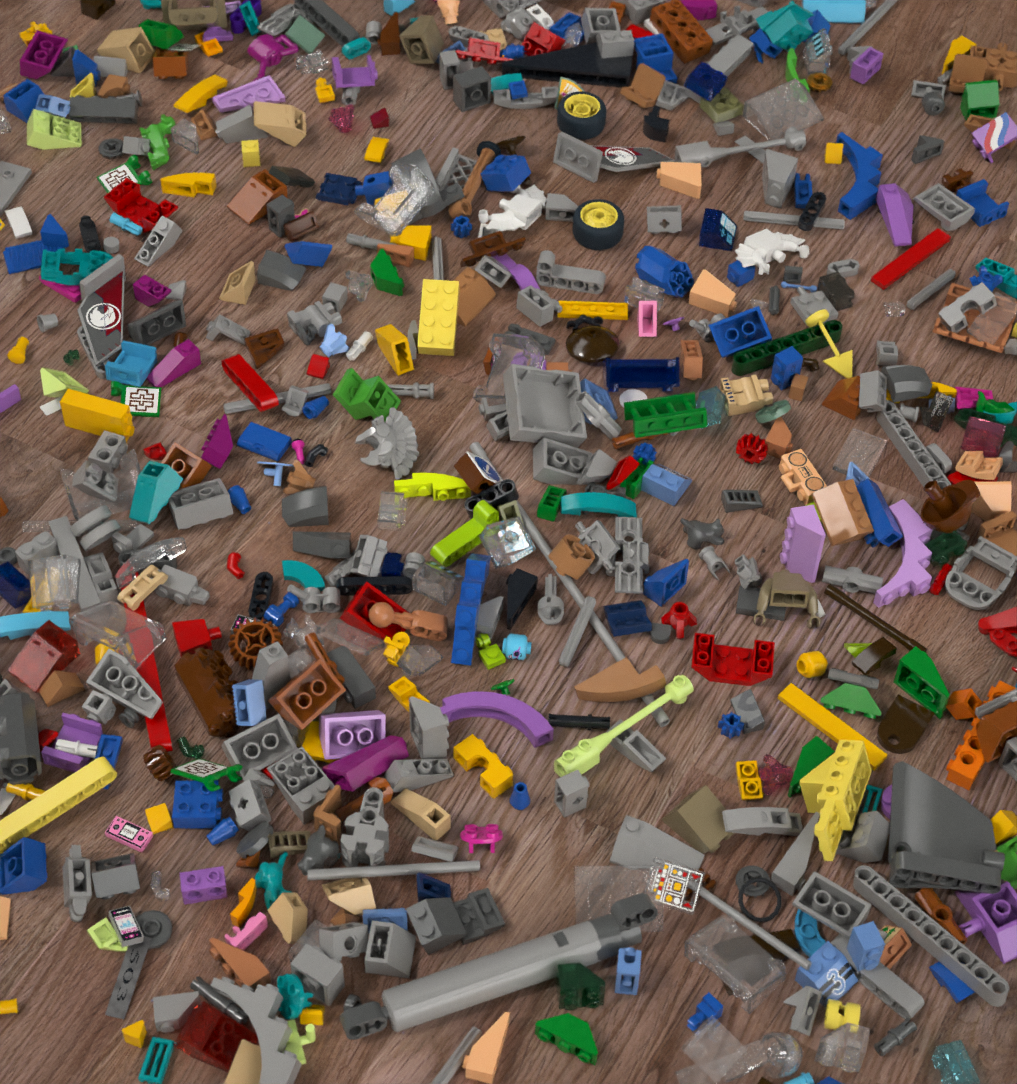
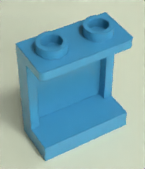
M123 340L121 343L122 351L115 362L108 361L105 365L106 379L141 387L157 363L156 347Z

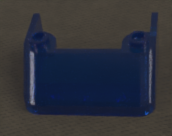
M679 357L673 359L612 360L605 358L603 359L604 388H608V392H619V388H662V392H672L673 388L680 387Z

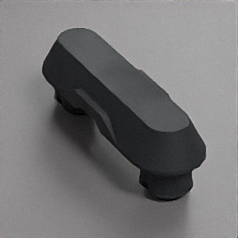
M84 215L81 217L79 227L87 253H90L92 250L100 251L101 245L95 223L91 220L90 216Z

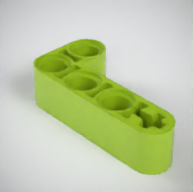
M481 500L474 507L473 518L435 544L430 551V555L443 567L450 566L497 531L499 512L487 501Z

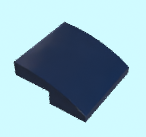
M642 600L603 606L613 637L652 631V623L647 617L646 607Z

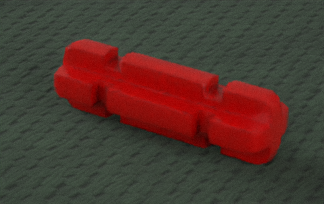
M945 563L942 566V570L939 571L930 586L929 592L931 594L939 595L945 585L947 575L953 568L952 565Z

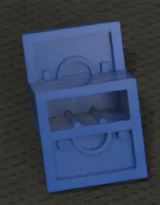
M663 33L635 38L634 48L637 52L636 70L639 64L644 63L666 77V81L676 84L677 77L672 69L673 51Z

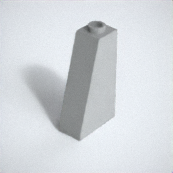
M278 641L259 650L252 679L262 680L266 710L273 707L268 700L290 681L288 655Z

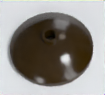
M597 325L580 327L573 331L566 339L567 352L573 358L583 362L605 361L613 357L619 349L617 335L608 328Z

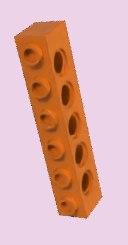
M999 680L996 687L992 686L987 695L989 700H984L982 705L1016 688ZM976 715L971 723V726H973L972 730L967 729L962 739L965 741L964 744H959L954 753L956 756L955 760L950 759L946 770L949 771L946 780L967 790H970L985 762L976 733L980 726V719Z

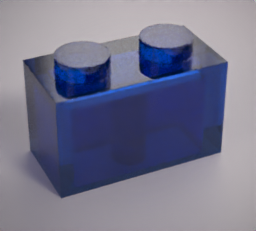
M11 563L1 564L0 596L15 609L28 603L32 596L34 584Z

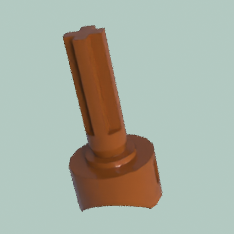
M375 777L367 782L368 789L381 788L383 791V806L391 801L394 792L385 778ZM364 794L335 811L341 822L360 811Z

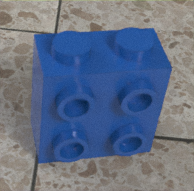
M176 781L172 813L174 828H214L218 820L222 818V808L219 807V802H223V789L212 792L199 781Z

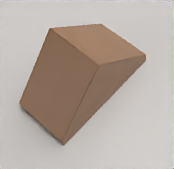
M54 670L38 691L47 707L85 690L76 673Z

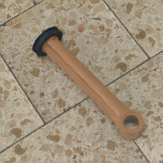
M482 141L477 147L476 151L479 158L462 190L465 197L450 204L448 207L449 215L453 219L460 216L465 217L472 213L471 202L483 180L481 173L498 155H501V150L495 143Z

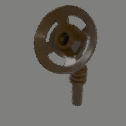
M525 136L506 139L496 143V145L500 149H507L510 156L517 155L515 151L517 149L516 146L525 140ZM528 176L524 180L527 186L532 184V181Z

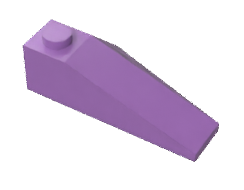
M896 183L879 185L876 202L894 247L911 245L913 204L909 194Z

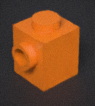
M970 688L953 691L948 699L946 708L956 720L975 717V709L981 706L983 702Z

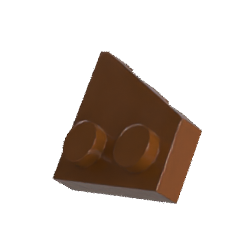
M278 328L244 338V343L256 369L263 366L284 347V340Z

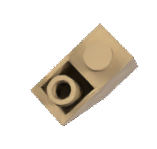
M283 892L267 911L288 944H303L306 941L308 909L298 893Z

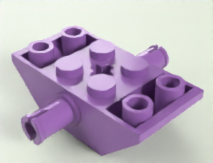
M1001 879V891L996 894L966 890L955 891L956 896L972 917V920L959 925L961 931L965 932V937L967 938L981 931L1003 964L1017 958V893L1010 883Z

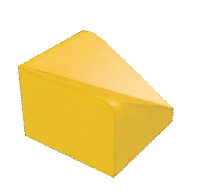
M165 803L145 810L153 835L173 828Z

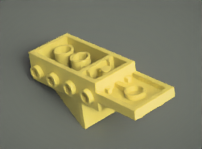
M839 740L835 753L800 779L799 783L808 813H820L819 822L814 827V834L818 837L819 851L822 852L824 861H833L843 830L852 831L872 772L864 741Z

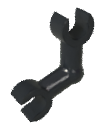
M582 314L575 321H568L566 329L574 327L572 329L573 332L582 323L601 326L603 318H591Z

